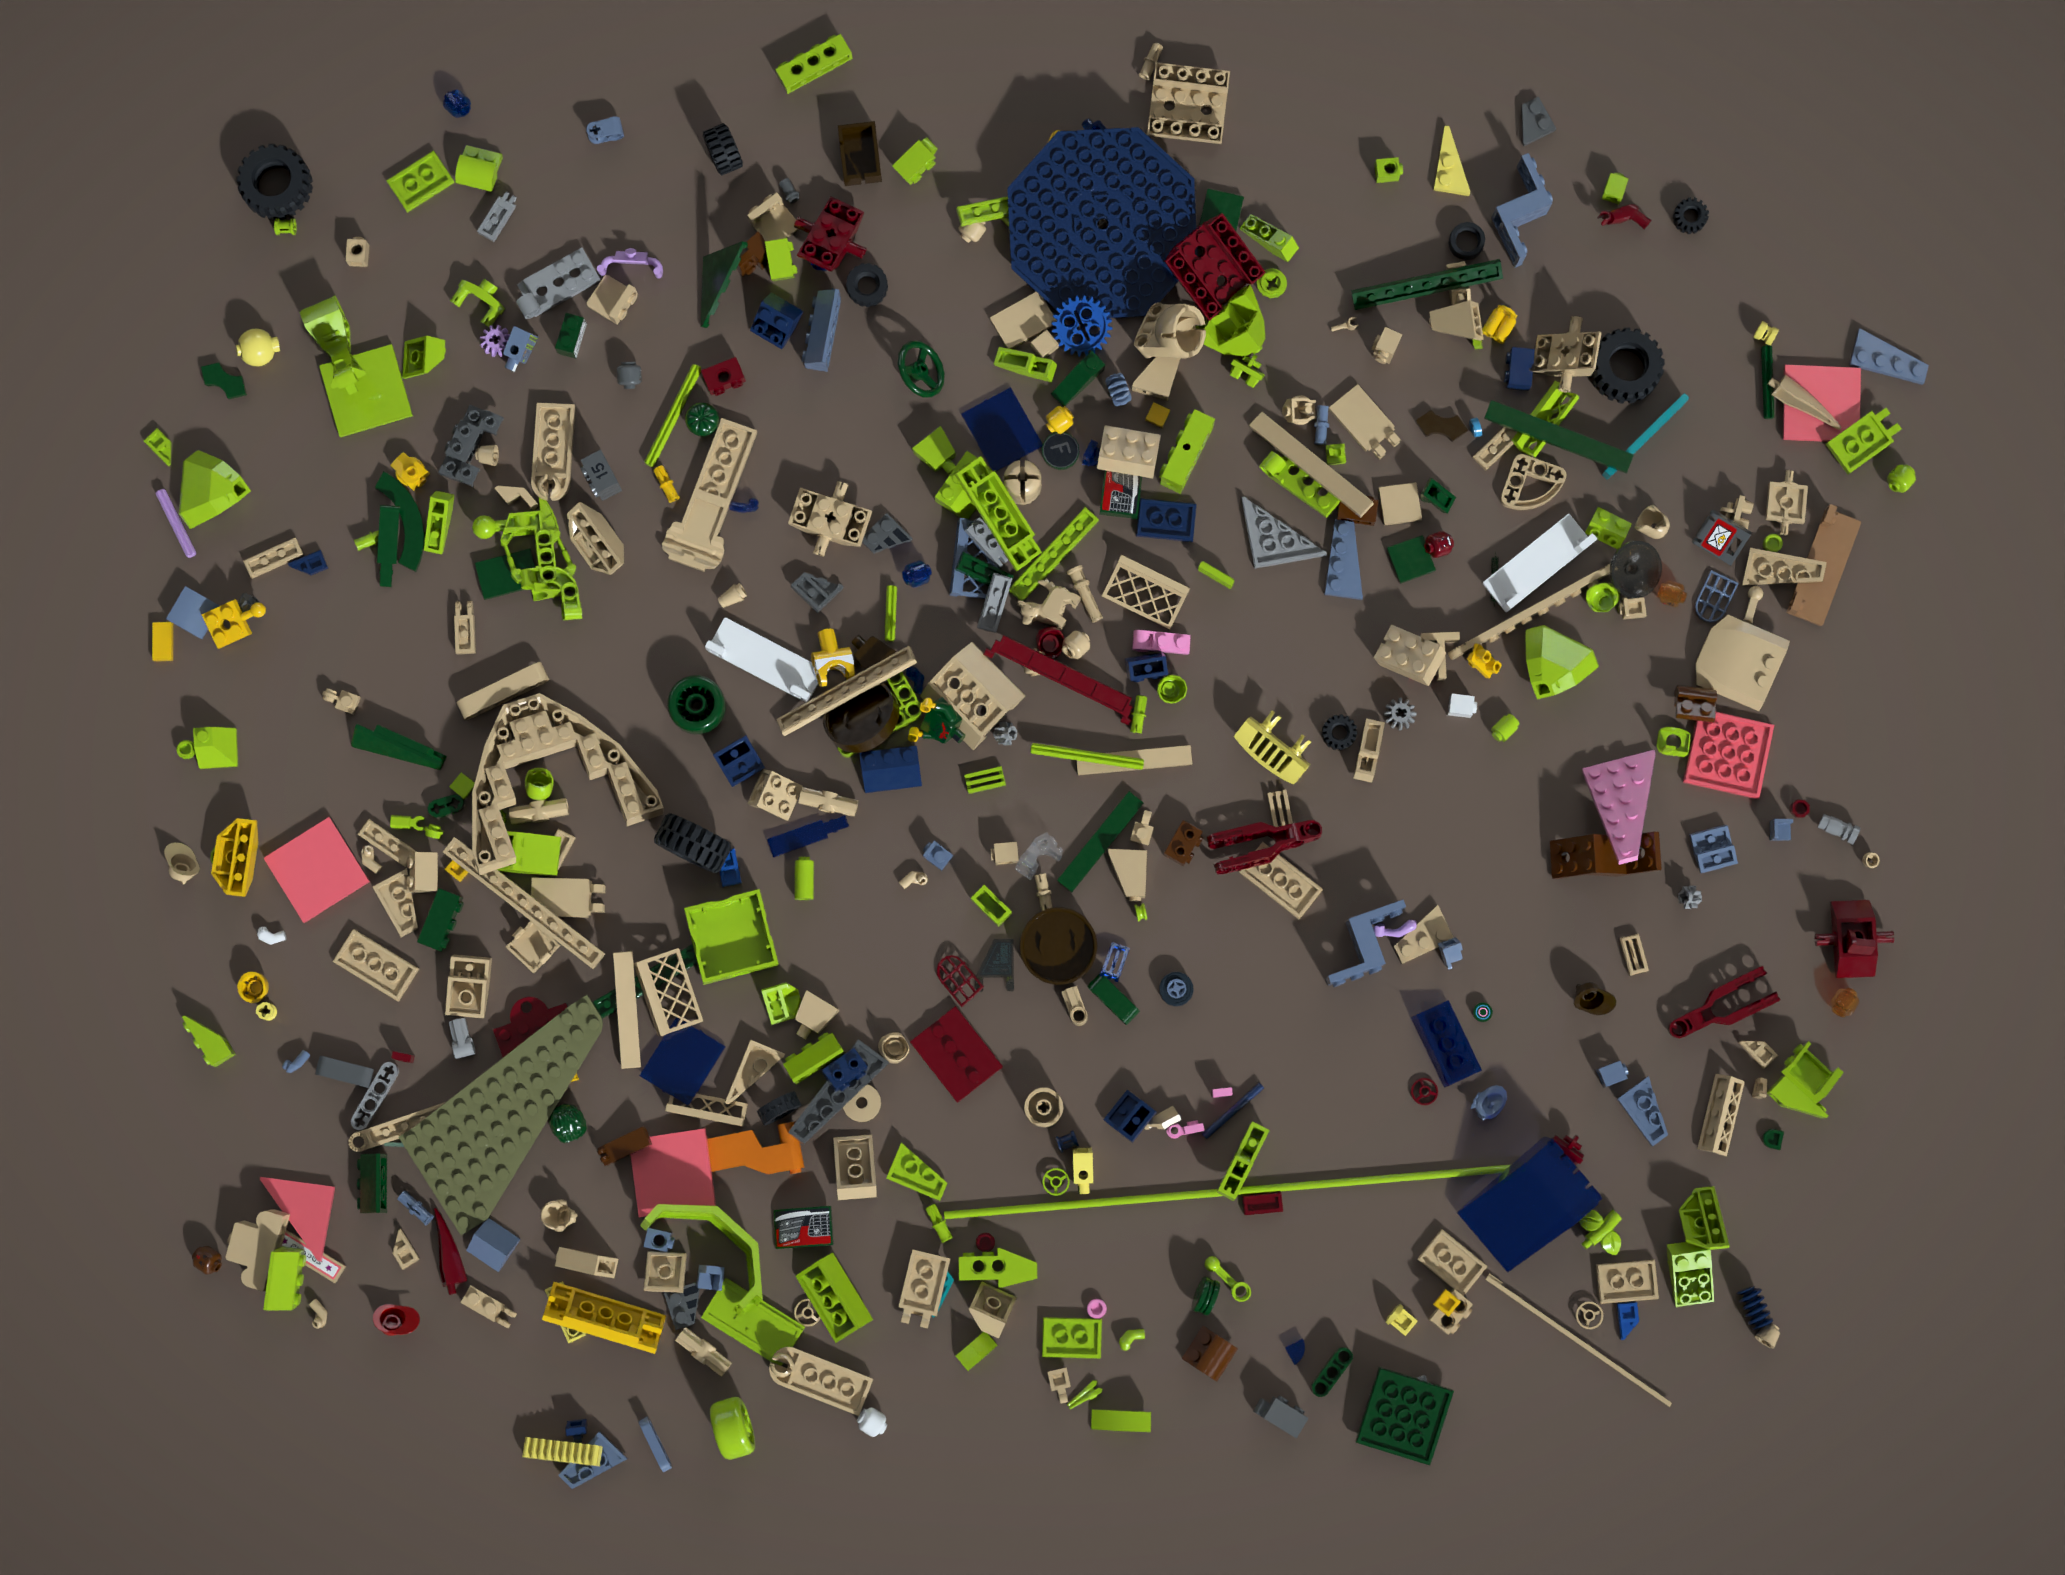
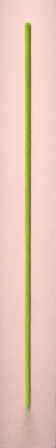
M1526 1164L1246 1186L1241 1188L1238 1195L1526 1171ZM1218 1189L944 1211V1218L979 1217L1220 1197L1222 1195L1217 1193Z

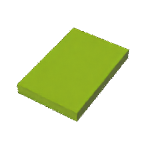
M434 150L386 180L407 213L455 183Z
M1043 1317L1042 1357L1101 1359L1102 1319Z

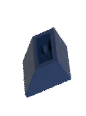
M771 292L761 302L750 331L778 348L783 349L796 329L803 311Z

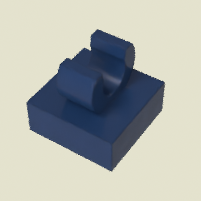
M587 1419L567 1421L566 1436H573L574 1443L582 1442L583 1434L587 1432Z

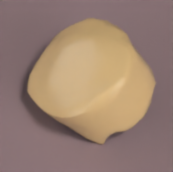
M899 1032L886 1034L881 1037L878 1044L880 1055L893 1064L905 1059L910 1049L905 1037Z

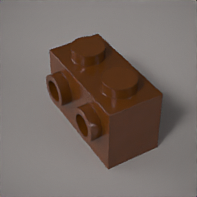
M1183 820L1164 852V856L1181 866H1184L1185 863L1189 864L1195 855L1192 853L1194 847H1199L1204 839L1201 836L1203 831Z

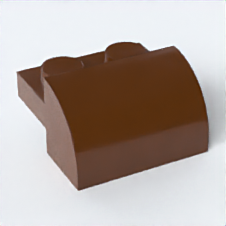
M759 231L746 241L748 242L746 252L740 256L741 260L737 270L742 277L746 274L750 275L756 269V265L761 270L767 265L768 258L765 240Z
M1677 685L1674 690L1676 718L1714 722L1716 718L1717 691L1714 689Z
M1202 1326L1182 1359L1217 1382L1238 1348Z

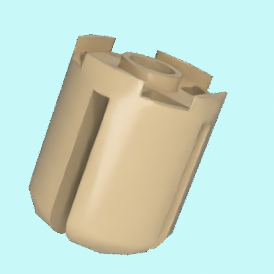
M1020 460L1014 461L1005 470L1004 486L1015 504H1030L1040 495L1042 487L1041 472L1031 461L1025 460V467H1020ZM1021 481H1025L1024 491L1020 490Z

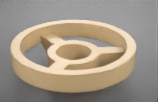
M804 1299L796 1305L794 1315L798 1323L803 1326H813L819 1322L820 1316L819 1318L814 1316V1310L811 1308L809 1299ZM808 1301V1305L802 1310V1314L797 1315L798 1306L802 1302ZM806 1309H810L812 1312L809 1317L804 1314ZM803 1316L806 1319L812 1318L816 1322L813 1324H803L798 1318Z
M1584 1302L1576 1310V1320L1585 1329H1595L1603 1321V1311L1594 1302ZM1585 1304H1593L1597 1306L1600 1311L1594 1312L1589 1309L1585 1310L1582 1306ZM1579 1310L1583 1312V1318L1586 1320L1585 1326L1578 1319ZM1587 1312L1592 1313L1591 1319L1586 1318ZM1601 1314L1599 1323L1594 1327H1589V1323L1595 1319V1315Z

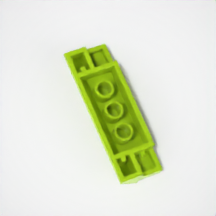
M982 456L976 458L955 473L1016 571L1042 553L1033 539L1035 534L997 473L990 471Z

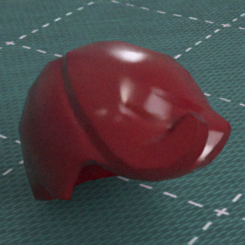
M1045 627L1037 633L1036 645L1039 651L1045 652L1046 656L1057 659L1062 652V642L1065 638L1060 629Z

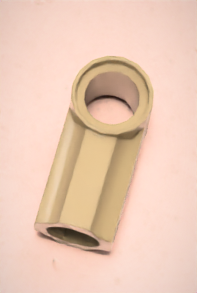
M1075 986L1061 991L1072 1023L1077 1026L1084 1025L1087 1022L1088 1015L1078 987ZM1076 1012L1084 1013V1019L1081 1021H1076L1073 1017Z

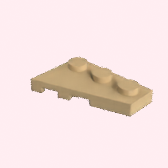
M407 868L373 886L377 897L400 937L418 929L412 893L410 892V887H407Z
M1437 905L1417 924L1415 930L1407 933L1394 946L1401 964L1438 948V943L1454 938L1439 906Z

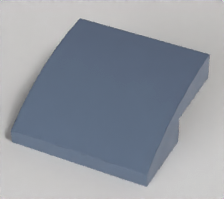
M185 586L166 620L203 639L208 628L201 614L215 609L219 605Z
M1725 824L1689 834L1700 873L1738 864L1728 825Z

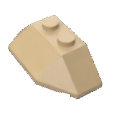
M581 502L576 504L567 513L570 540L592 570L609 575L613 574L624 564L623 543L602 514Z

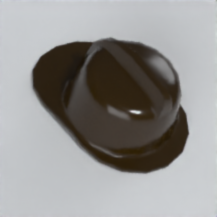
M1593 982L1582 985L1577 984L1574 1006L1593 1015H1605L1615 1008L1616 998L1613 994L1602 990Z

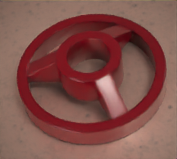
M1421 1078L1412 1085L1411 1096L1416 1103L1429 1105L1437 1099L1438 1087L1431 1079ZM1423 1080L1431 1082L1435 1086L1436 1092H1432L1428 1086H1425ZM1420 1081L1419 1096L1415 1099L1413 1089L1415 1084ZM1423 1088L1428 1089L1427 1095L1421 1093ZM1435 1096L1429 1103L1419 1102L1422 1097Z

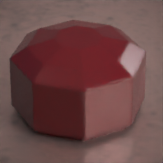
M1797 799L1790 805V813L1795 818H1804L1810 812V805L1805 800Z

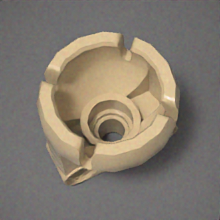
M1160 302L1155 303L1149 309L1139 328L1134 346L1145 358H1190L1198 354L1203 347L1206 330L1196 329L1195 325H1204V317L1200 310L1191 304L1170 305Z

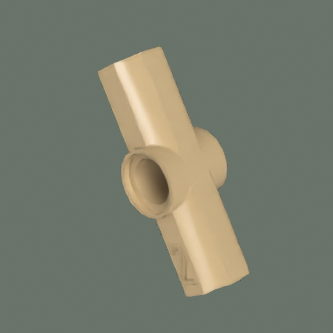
M802 787L798 802L802 805L818 808V810L823 812H836L855 817L858 807V800L842 797L830 791L821 792Z
M566 798L552 801H533L529 805L509 808L512 825L531 821L533 823L549 820V818L569 815V806Z
M687 1327L683 1329L675 1340L691 1352V1355L704 1365L706 1364L720 1376H723L732 1364L731 1361L716 1351L717 1349L712 1344L698 1337Z

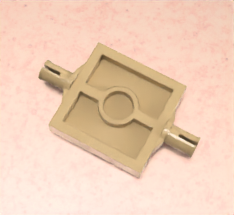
M1786 470L1784 482L1770 481L1768 485L1765 520L1781 523V535H1788L1789 524L1805 523L1808 486L1794 483V471Z

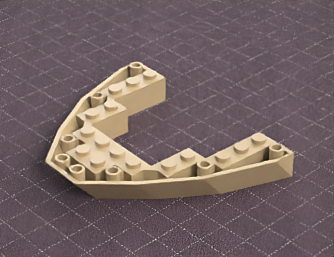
M540 693L504 704L485 743L472 791V852L479 875L516 863V855L500 813L501 809L516 805V797L506 772L508 768L577 746L589 780L608 775L626 826L663 815L664 807L658 791L619 743L580 714Z

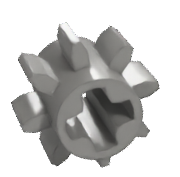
M999 722V727H995L993 735L998 744L1012 745L1011 740H1016L1017 729L1013 726V723Z
M1683 886V890L1678 893L1679 903L1684 904V909L1698 908V904L1702 901L1701 891L1696 890V886Z

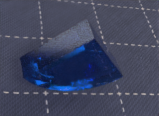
M1303 1338L1285 1347L1294 1365L1304 1355L1305 1344Z

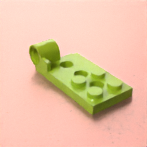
M1271 451L1259 465V468L1269 478L1326 518L1340 503V500L1330 492L1325 496L1319 495V490L1324 487L1315 480L1311 485H1305L1304 480L1311 477L1286 456L1281 458L1278 454ZM1296 467L1299 469L1296 475L1289 474L1291 468Z

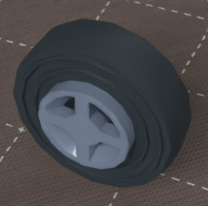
M1171 972L1165 975L1159 985V994L1162 1000L1171 1006L1186 1004L1192 998L1194 992L1191 979L1181 972Z

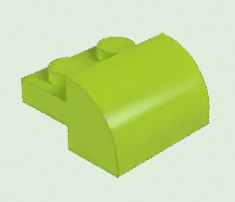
M466 145L463 154L458 159L455 182L492 192L497 180V172L503 159L502 154Z

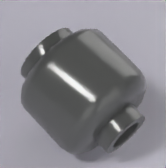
M621 362V365L617 367V383L624 385V389H635V385L642 382L641 367L636 365V362Z

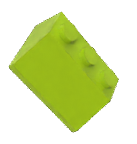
M966 451L935 495V502L959 518L969 520L976 507L955 475L961 468L977 458Z
M824 1033L818 1037L819 1041L814 1045L809 1043L801 1048L803 1052L798 1055L793 1053L785 1058L786 1062L783 1065L796 1085L845 1054L833 1033Z
M281 1246L271 1251L263 1310H293L297 1308V1305H300L301 1294H299V1289L304 1281L302 1267L306 1264L305 1249Z

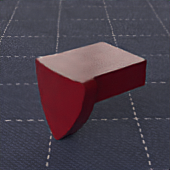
M1848 930L1847 954L1872 955L1876 948V940L1856 938L1855 931Z

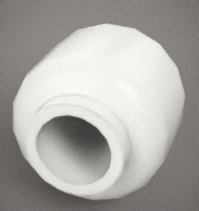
M875 1408L863 1409L858 1416L857 1423H859V1429L871 1437L883 1434L887 1428L885 1423L886 1416Z

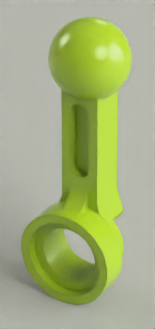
M1210 1256L1205 1260V1268L1210 1272H1215L1229 1285L1231 1295L1235 1300L1244 1302L1250 1298V1286L1245 1282L1235 1281L1220 1266V1261L1217 1257ZM1239 1286H1244L1246 1289L1243 1297H1238L1235 1293Z

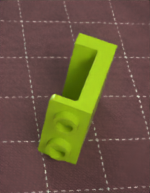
M1808 1041L1804 1045L1800 1043L1793 1050L1794 1056L1791 1055L1784 1062L1786 1066L1781 1072L1817 1104L1827 1096L1844 1072L1839 1067L1831 1072L1807 1050L1811 1045Z

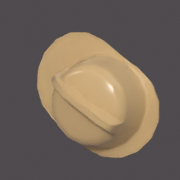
M174 842L166 846L164 854L168 863L169 875L173 879L180 881L183 885L199 873V864L193 851L187 845Z

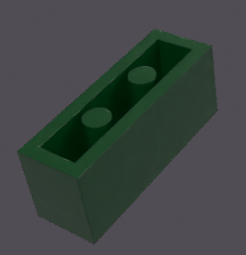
M438 888L417 943L442 952L443 948L446 949L450 939L448 938L450 930L453 931L456 926L457 920H455L457 912L460 913L463 908V898Z

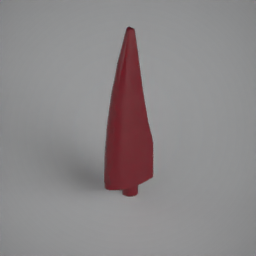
M434 1208L439 1241L440 1276L443 1287L447 1286L448 1294L453 1295L456 1294L455 1284L467 1281L466 1272L455 1241L437 1208Z

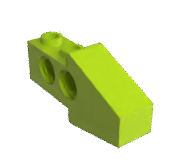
M1253 1121L1251 1122L1231 1160L1217 1193L1235 1201L1270 1131L1269 1129Z
M998 1248V1256H994V1252H982V1256H974V1252L963 1253V1257H959V1281L998 1280V1287H1006L1037 1279V1262ZM977 1260L984 1263V1269L981 1272H976L973 1269V1263ZM995 1260L1003 1262L1004 1268L1001 1271L993 1269L992 1264Z

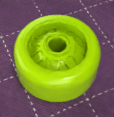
M731 1397L712 1404L710 1407L712 1430L723 1458L732 1460L751 1454L755 1450V1437L743 1400L739 1397Z

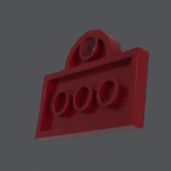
M525 997L518 1000L510 1012L511 1023L493 1029L502 1057H505L568 1007L567 1003L548 1009L543 1001L535 997ZM525 1002H530L532 1005V1009L528 1013H524L521 1008Z

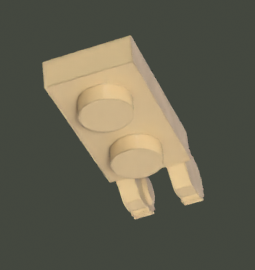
M458 601L455 602L456 616H454L456 654L476 653L473 601L467 602L468 615H461L462 604Z
M470 1285L461 1301L465 1306L506 1328H509L511 1324L498 1317L501 1311L510 1317L515 1318L517 1313L505 1307V1304Z

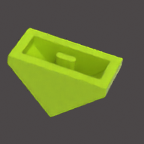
M983 1332L960 1351L956 1358L969 1371L998 1345L988 1333Z

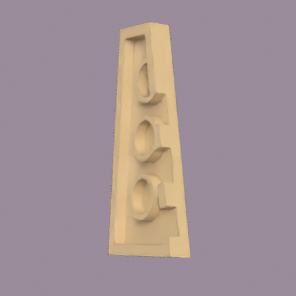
M1750 548L1742 586L1823 582L1827 562Z

